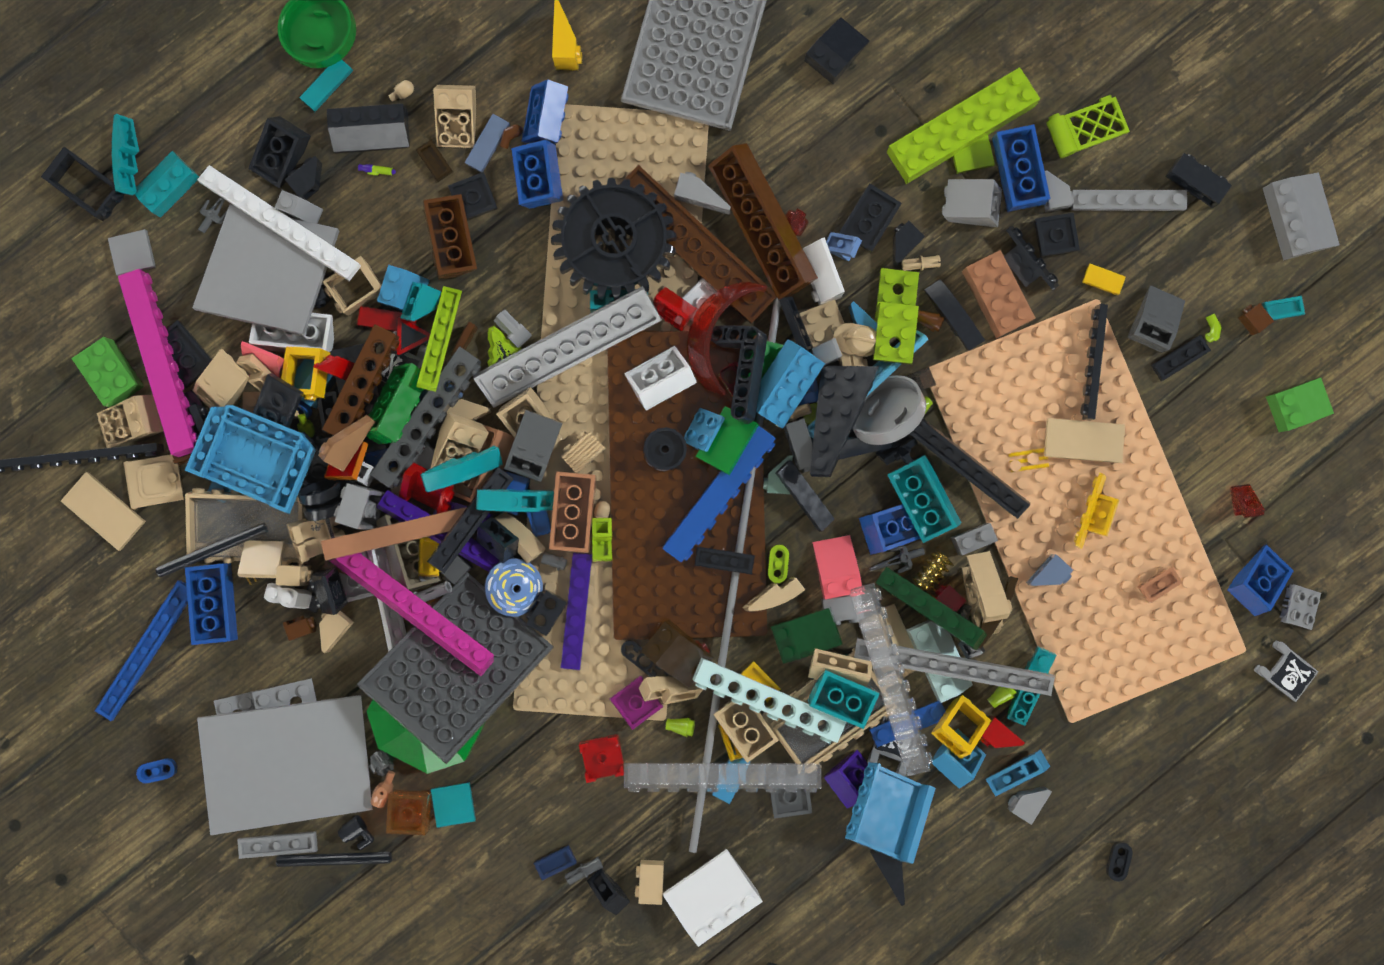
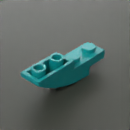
M477 490L476 509L508 512L553 510L554 491Z
M1037 646L1025 669L1048 673L1057 655ZM1016 689L1017 693L1014 695L1015 698L1012 699L1007 719L1025 726L1040 694Z

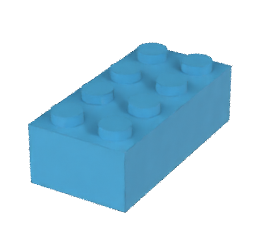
M787 339L761 380L756 412L783 429L825 363L801 346Z

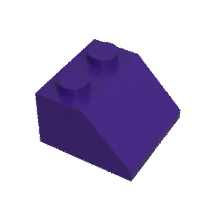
M855 750L836 764L824 776V779L847 809L856 804L859 795L858 790L865 776V768L868 766V763L858 750Z

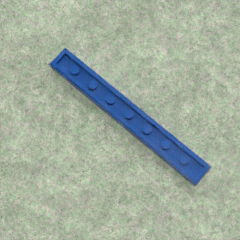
M181 580L176 582L95 709V712L109 721L115 719L187 606L186 583Z

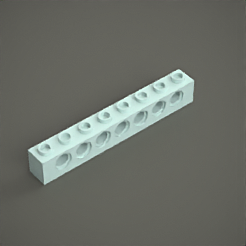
M702 657L692 678L696 682L695 686L701 689L711 688L714 690L713 693L722 698L725 695L732 697V702L741 706L743 703L750 705V710L760 713L761 710L767 712V717L778 721V718L785 720L784 724L792 728H796L797 725L803 728L802 732L811 736L814 733L821 736V740L829 744L832 741L838 743L846 721L812 708L806 702ZM713 674H719L720 680L716 684L710 682ZM737 682V689L733 692L729 691V684ZM755 690L754 698L747 699V691ZM768 697H772V705L769 707H765V699ZM785 705H790L791 707L788 714L782 713V708ZM807 712L808 719L805 722H801L800 715ZM821 720H825L826 726L819 730L818 723Z

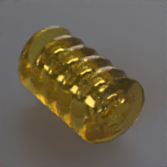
M937 551L938 554H931L933 560H926L928 566H922L924 573L917 572L920 579H912L913 582L927 592L928 590H936L932 584H940L937 579L938 577L945 578L942 571L949 572L946 567L947 565L954 566L952 561L939 551Z

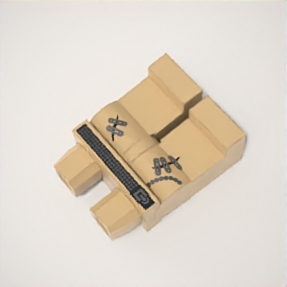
M333 516L319 521H308L305 518L286 524L291 541H293L292 544L296 557L299 561L303 563L310 560L309 558L322 554L321 541L345 536L343 530L336 532L333 530V526L340 524L335 522L336 517Z

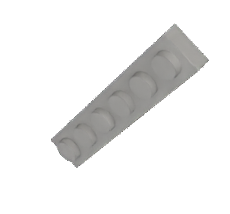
M1072 190L1074 202L1071 210L1185 211L1187 209V190Z

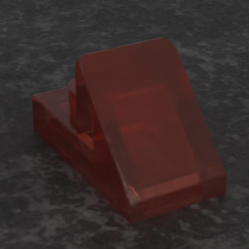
M1250 484L1231 486L1230 492L1235 516L1243 515L1244 518L1264 515L1265 509Z

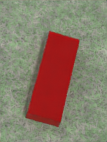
M360 306L357 325L373 328L375 324L388 331H397V317L401 316L402 313ZM417 320L410 321L415 325L417 324Z

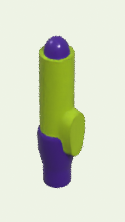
M371 164L358 165L359 171L367 172L370 175H393L396 173L390 167Z

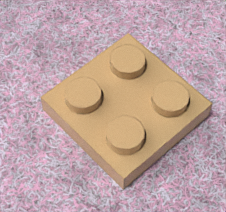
M835 300L799 313L813 348L834 339L836 329L840 325L845 324Z

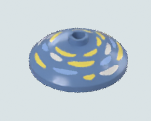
M511 558L504 563L499 562L490 570L485 581V595L491 607L497 612L511 617L521 616L530 612L538 604L536 600L543 591V582L538 570L531 563L527 564L524 560ZM515 585L520 587L518 592L513 590Z

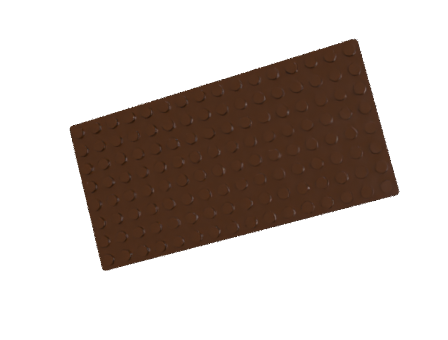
M709 331L638 332L607 349L614 639L616 640L651 639L667 620H671L691 638L722 637L732 571L694 566L697 546L735 552L746 484L742 482L738 487L740 490L738 495L734 499H729L726 503L728 508L722 515L719 513L716 516L715 520L717 522L712 529H706L703 533L705 538L699 545H694L691 549L693 553L687 561L679 562L662 547L717 474L707 471L709 464L698 459L696 455L699 450L686 444L687 452L685 459L679 466L669 471L655 470L648 465L643 454L645 440L656 429L672 428L678 431L684 438L699 408L718 415L721 414L725 406L731 409L733 398L718 374L731 363L739 362L741 348H722L709 339ZM675 346L689 364L697 383L646 411L624 373ZM732 370L726 371L724 374L725 382L729 384L734 383L737 374ZM663 446L661 450L662 452L667 453L669 451V448ZM763 462L755 470L743 554L755 555L752 575L739 574L730 637L765 636L767 634V609L759 611H746L743 609L748 602L766 588Z

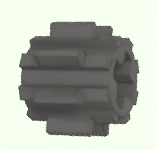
M380 750L370 757L371 760L369 761L371 764L369 767L373 773L384 776L388 771L394 769L393 761L395 759L390 754Z

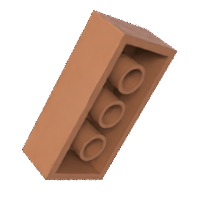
M1001 250L967 266L962 271L996 339L1035 319Z
M556 472L549 549L590 553L596 475Z

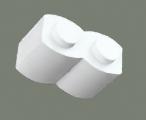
M269 583L267 584L264 598L271 603H280L284 607L306 609L310 606L312 593L305 589H296L293 586Z

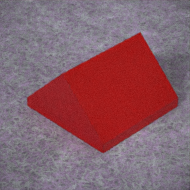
M667 287L663 288L654 297L653 301L661 318L679 331L684 330L697 309Z

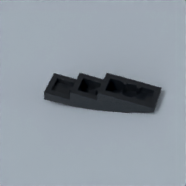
M941 279L924 289L938 313L941 314V317L945 318L944 322L946 321L954 335L959 337L967 351L985 341L971 318Z

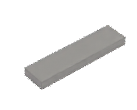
M316 831L237 839L239 859L318 851Z

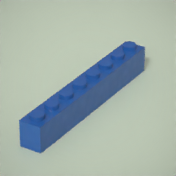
M758 426L730 476L722 471L719 472V475L714 478L663 545L662 549L679 562L687 561L693 553L691 549L694 545H699L705 538L703 533L706 529L711 530L717 522L715 520L716 516L719 513L722 515L728 508L726 503L729 499H734L740 492L738 487L742 482L746 484L751 478V470L761 465L764 460L761 457L764 453H769L773 449L776 438Z

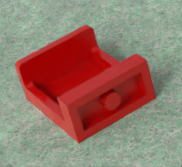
M413 463L403 474L399 497L406 501L412 497L437 510V514L450 511L451 505L449 504L454 496V485L426 492L421 474L428 471V469Z

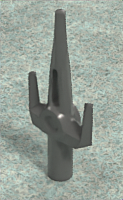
M220 197L210 210H206L209 200L205 201L200 209V213L206 218L198 228L200 232L205 234L212 222L222 224L227 211L221 218L218 216V213L225 199Z
M904 545L890 549V551L900 550L899 555L869 569L873 571L904 563L905 567L898 570V573H902L912 569L911 559L925 555L924 549L919 548L908 552ZM899 559V561L888 564V562Z

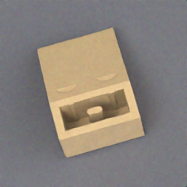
M437 85L433 89L437 147L473 148L475 145L476 126L475 86Z
M221 349L196 380L193 392L209 408L224 407L225 405L237 407L249 376L243 368H240L229 354Z
M153 395L133 396L97 413L107 448L119 447L163 432Z
M448 412L439 431L430 469L452 458L458 460L472 452L479 453L489 432L482 423Z

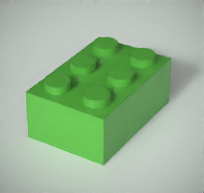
M102 337L71 358L103 406L111 407L145 387L112 339Z

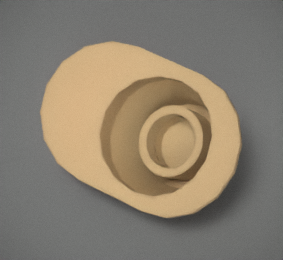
M845 323L836 329L834 338H836L841 352L863 357L874 354L876 331L873 328L854 323Z

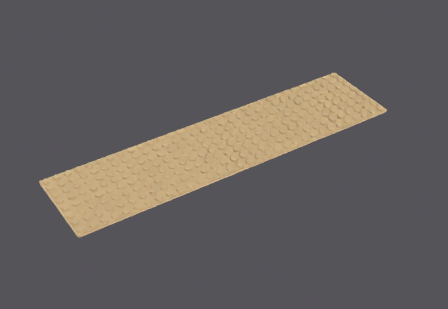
M565 104V118L561 124L562 135L558 143H556L563 201L551 204L541 339L591 313L590 292L587 295L583 294L584 280L581 279L575 286H571L570 277L574 271L570 270L565 274H561L560 266L566 258L554 260L553 256L554 252L562 247V245H551V237L561 233L560 231L553 230L552 224L556 220L564 219L558 215V209L560 207H570L567 197L574 195L578 198L580 196L579 187L584 185L590 190L593 188L594 180H599L602 185H607L608 178H614L616 184H620L638 164L673 197L680 173H694L696 177L705 183L709 125L653 110ZM677 200L702 224L703 207ZM609 234V241H611L613 238ZM600 235L598 236V239H597L596 243H599V242L602 241V238L600 237ZM631 238L626 241L628 246H630L632 242ZM618 240L617 242H615V244H616L617 247L619 248V240ZM676 253L675 256L663 255L670 262V269L667 271L657 267L661 274L660 283H657L650 277L647 278L649 282L648 296L652 303L654 297L665 287L683 298L698 282V274ZM638 284L635 285V289L640 288ZM593 286L592 290H597V286ZM662 319L640 332L679 330ZM690 319L683 331H694L695 323ZM606 349L537 385V396L543 402L549 415L553 420L562 423L560 429L562 440L554 446L542 481L530 478V490L554 491L556 472L575 473L561 457L564 454L562 450L569 444L573 446L578 441L576 439L577 436L583 431L586 433L591 431L606 449L580 471L579 474L597 476L594 509L598 502L606 501L610 505L608 518H611L608 351ZM547 510L550 524L552 523L553 510ZM527 516V528L532 532ZM551 533L538 536V540L546 550L530 563L541 575L543 582L542 592L545 593L547 590H550L568 601L573 551L549 549ZM591 533L590 553H585V552H574V553L592 554V533ZM548 552L558 557L564 556V559H567L565 569L558 571L555 567L541 563L543 554ZM592 557L581 669L561 668L567 613L566 605L547 636L535 630L554 647L514 690L513 708L515 710L623 718L611 702L610 697L640 675L643 679L650 677L622 655L621 647L628 640L614 639L612 561H593ZM548 598L546 606L549 609H554L556 606L555 600ZM528 613L520 616L526 623L528 622L526 618ZM537 615L536 623L544 625L546 622L545 617ZM637 639L633 641L644 648L650 639ZM634 645L625 646L627 649L626 653H633L635 655L633 659L636 661L638 655L642 653L641 650L637 653L633 650ZM642 656L639 662L642 666L646 667L650 665L651 660L646 656ZM654 663L648 670L650 673L652 669L657 672L656 676H665L664 670H658ZM659 698V701L664 707L647 720L664 721L666 719L667 704L664 705L662 698Z

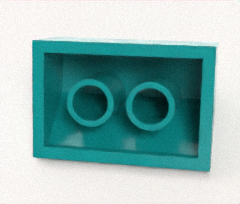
M171 151L136 187L137 192L135 196L153 214L161 218L198 181L199 176L174 151Z
M825 670L814 684L807 701L812 708L864 729L880 693Z

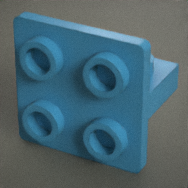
M699 408L689 429L685 433L684 439L686 444L707 452L725 418Z

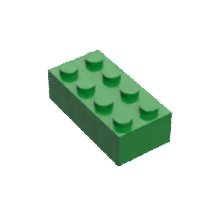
M412 363L394 366L368 415L375 423L366 437L377 444L396 443L401 438L402 430L410 421V414L413 408L418 405L420 394L425 390L417 387L420 368Z

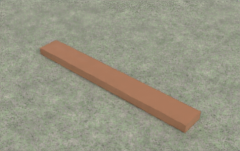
M467 507L323 540L321 545L325 561L449 532Z

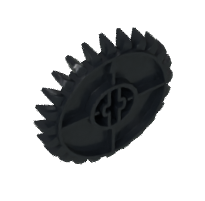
M608 178L607 185H602L599 180H594L593 188L590 190L584 185L579 187L580 196L578 198L574 195L567 197V202L570 205L569 208L560 207L558 209V215L564 219L553 222V230L560 231L561 233L551 237V245H562V247L554 252V260L566 258L560 266V273L565 274L570 270L574 271L570 277L571 286H575L583 279L584 295H587L593 286H597L599 300L602 301L607 289H611L615 301L620 298L621 289L625 288L628 294L635 290V285L637 284L640 287L643 286L648 293V277L657 283L661 282V274L657 267L669 271L670 262L663 255L675 256V248L666 243V241L677 240V234L674 231L666 230V228L674 225V220L672 217L662 216L667 212L668 207L665 203L655 204L657 200L655 192L645 195L644 185L638 184L635 188L630 187L629 179H624L621 185L616 184L614 178ZM609 234L613 238L611 241H609ZM600 235V237L602 238V241L599 242V243H596V241H597V239H598V236ZM631 238L632 242L630 246H628L626 241ZM618 240H619V248H618L617 245L615 244V242H617Z

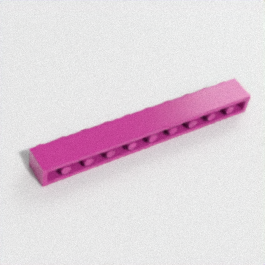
M136 269L119 275L118 279L170 454L181 457L192 453L199 435L194 430L195 421L188 410L190 404L183 393L184 384L178 377L177 372H179V368L172 357L174 351L168 343V331L163 326L161 320L163 315L156 304L158 298L151 287L153 283L152 278L141 269Z
M361 553L329 560L479 676H482L494 662L493 653Z

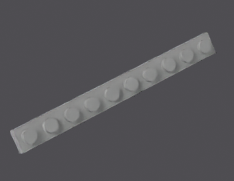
M857 638L854 658L873 663L1049 696L1052 694L1055 679L1053 674Z

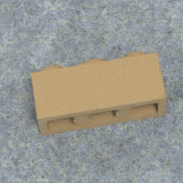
M815 649L810 662L808 677L818 680L822 673L827 670L867 687L871 679L873 662Z

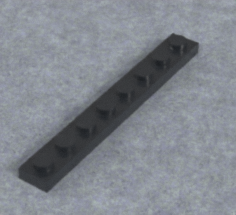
M924 418L909 433L1017 519L1030 506L1028 500Z

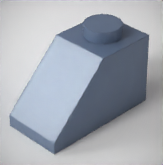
M1051 554L1026 583L1030 586L1065 584L1071 578L1073 569L1059 556Z

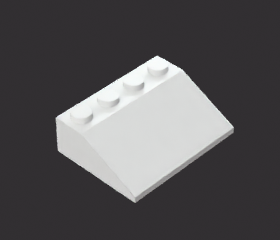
M727 849L662 893L698 947L763 902L756 887Z

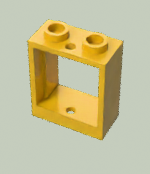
M286 346L281 379L294 386L298 359H314V364H320L326 360L325 357L330 355V352L321 348ZM313 368L311 389H299L304 392L302 397L305 400L316 401V398H324L328 373Z
M961 695L951 702L931 734L959 759H962L972 753L991 720L983 711H980L973 705L968 698ZM958 710L978 726L968 743L948 726Z

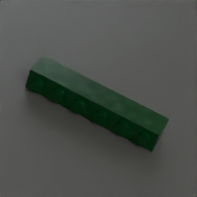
M888 567L884 569L875 582L882 589L975 651H977L987 636L984 630Z

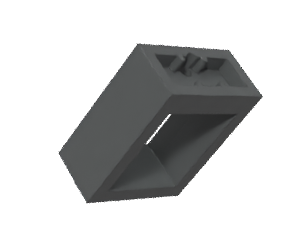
M805 419L786 424L783 429L795 465L803 473L808 472L811 467L813 444Z

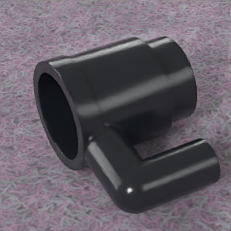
M355 815L338 830L339 837L345 843L353 841L362 835L364 839L357 844L359 850L364 849L374 841V837L367 830L366 823L359 815Z

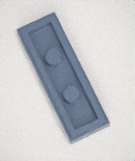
M492 114L467 157L465 164L482 173L498 147L504 129L509 127L510 123Z

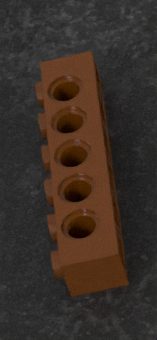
M374 324L322 430L335 435L364 416V408L367 403L371 402L374 395L372 392L375 386L380 384L382 380L381 374L384 368L386 369L389 366L392 352L396 351L399 346V336ZM383 344L384 351L377 354V346ZM374 361L376 364L375 369L368 371V364ZM362 379H366V387L360 389L359 382ZM357 396V405L351 406V398ZM344 414L349 415V421L346 424L342 423V416Z

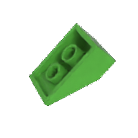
M1321 378L1266 396L1278 432L1289 431L1334 414Z

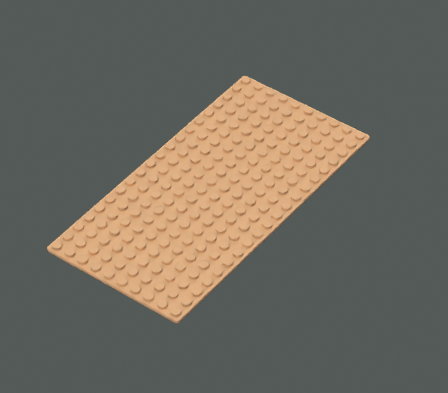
M1098 299L924 370L925 377L951 440L1030 502V506L1017 519L969 481L985 522L991 523L998 541L994 543L1008 577L1018 578L1014 592L1036 645L1057 655L1048 674L1055 676L1053 686L1065 715L1071 723L1246 651V647L1108 319H1106L1096 418L1090 422L1125 424L1122 463L1048 457L1047 460L1039 461V457L1044 456V452L1013 457L1008 455L1014 452L1045 448L1047 418L1087 421L1082 420L1083 415H1081L1080 410L1085 399L1083 387L1087 382L1085 368L1089 364L1087 350L1091 346V339H1089V331L1093 327L1091 313L1095 306L1101 304ZM1027 458L1028 462L1020 463L1018 460ZM1049 463V467L1019 471L1024 466ZM1099 473H1103L1106 476V480L1101 494L1119 500L1108 536L1088 531L1082 549H1079L1075 546L1074 537L1077 531L1080 532L1082 526L1080 519L1082 514L1087 511V498L1089 495H1092L1094 490L1092 488L1093 480L1095 477H1098ZM1051 554L1059 556L1073 569L1071 578L1065 584L1030 586L1026 583ZM1169 566H1172L1183 583L1154 602L1148 603L1138 586Z

